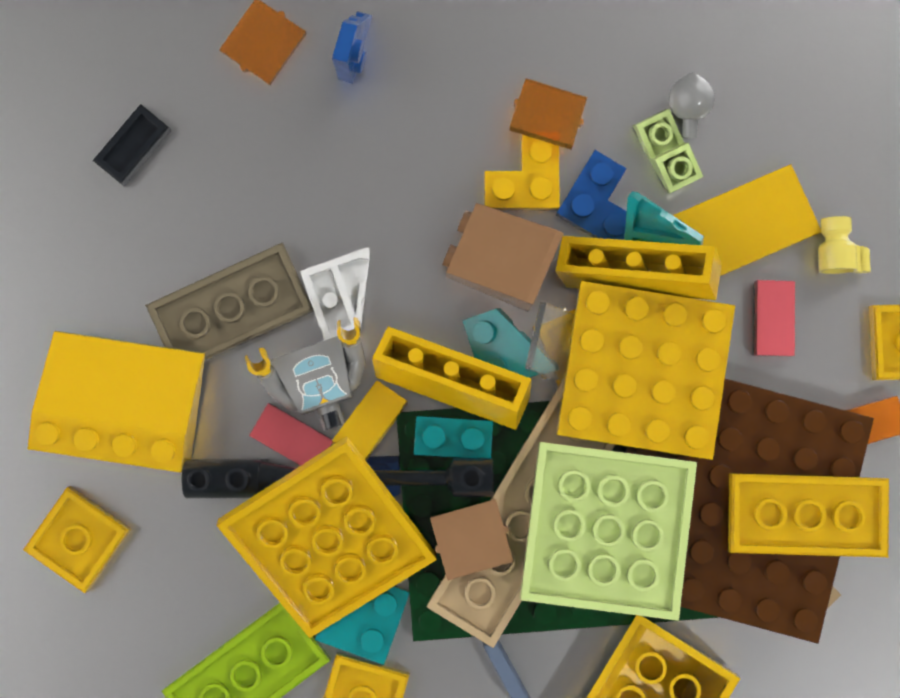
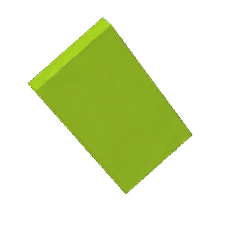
M279 602L165 687L161 692L166 698H281L327 664L331 657L320 642L315 640V635L309 638Z

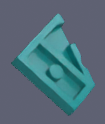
M632 191L629 194L624 240L703 245L704 236L640 193Z
M501 308L462 320L474 358L529 378L556 369L554 363L550 359H546L532 344L533 341L523 331H519L515 327L512 319Z

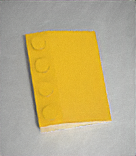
M54 331L32 409L27 449L181 473L184 462L192 460L205 353Z
M636 615L587 698H729L738 684L740 676L644 616Z

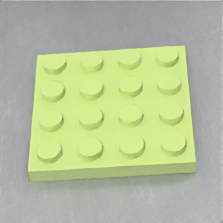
M539 442L520 600L679 621L697 462Z

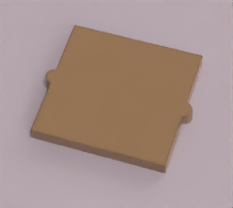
M496 499L430 517L437 541L435 551L440 553L447 580L514 562L506 537L509 529L507 526H503Z

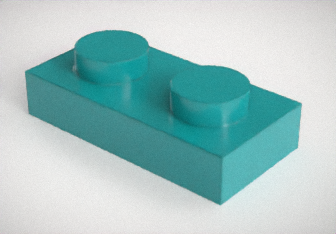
M416 416L414 455L491 458L493 421Z

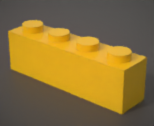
M562 236L555 272L566 288L579 289L580 282L585 281L686 298L716 300L722 263L716 246Z
M389 326L372 357L376 378L517 430L530 399L531 378Z

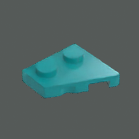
M395 585L319 632L315 640L384 665L410 594L409 590Z

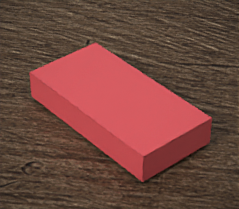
M757 280L754 282V356H795V281Z
M271 403L267 404L249 435L300 466L333 444V439Z

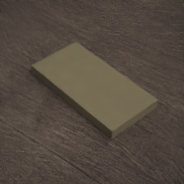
M283 243L145 305L164 347L205 353V361L314 312Z

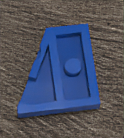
M357 11L356 16L351 15L349 19L342 22L332 56L338 80L353 84L355 74L362 73L367 52L363 51L372 15Z

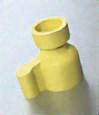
M833 216L821 219V234L825 236V241L818 248L819 273H870V249L856 245L848 238V235L852 232L851 217Z

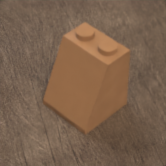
M476 203L473 212L465 210L457 231L463 233L458 246L456 247L451 244L442 265L448 267L446 277L529 312L564 233Z

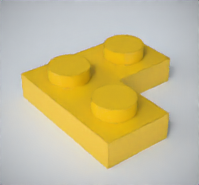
M522 134L521 171H485L484 206L496 210H559V134Z

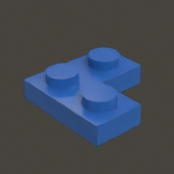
M594 150L556 216L593 238L624 240L627 211L608 201L627 168Z

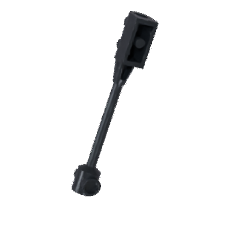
M454 458L446 470H373L385 486L447 485L454 497L494 496L493 458ZM268 459L186 460L182 469V491L185 498H251L296 468L269 463Z

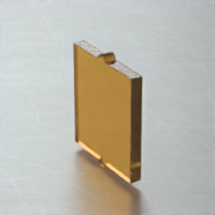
M254 0L219 51L239 64L243 72L249 71L268 85H271L307 33L288 20L283 11L277 12L261 0Z
M526 78L519 99L514 100L513 108L515 112L509 131L572 150L577 131L582 128L584 123L581 117L587 97Z

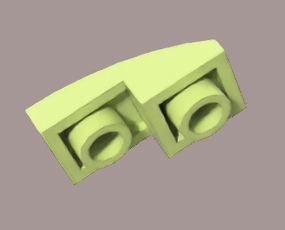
M665 109L632 125L650 163L668 193H672L703 177L689 143H684L670 109Z

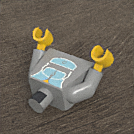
M353 317L354 329L346 331L341 327V321L338 320L336 337L271 359L273 366L270 365L267 351L264 348H259L263 358L260 363H252L249 357L245 356L248 371L251 374L257 375L268 394L289 411H298L300 414L305 415L317 410L324 431L343 425L345 420L339 402L353 398V391L361 384L366 362L362 342L359 337L360 322L358 318Z

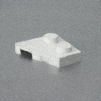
M368 247L300 271L324 341L337 336L338 320L341 321V327L344 330L350 331L354 329L353 317H356L360 322L361 331L370 261Z

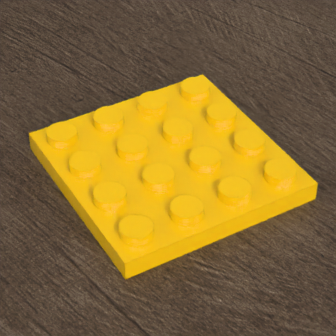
M581 281L578 290L556 435L713 460L735 305Z
M347 436L218 518L216 525L309 638L437 560L435 550Z

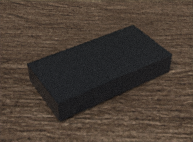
M140 104L92 161L125 186L171 132V129Z

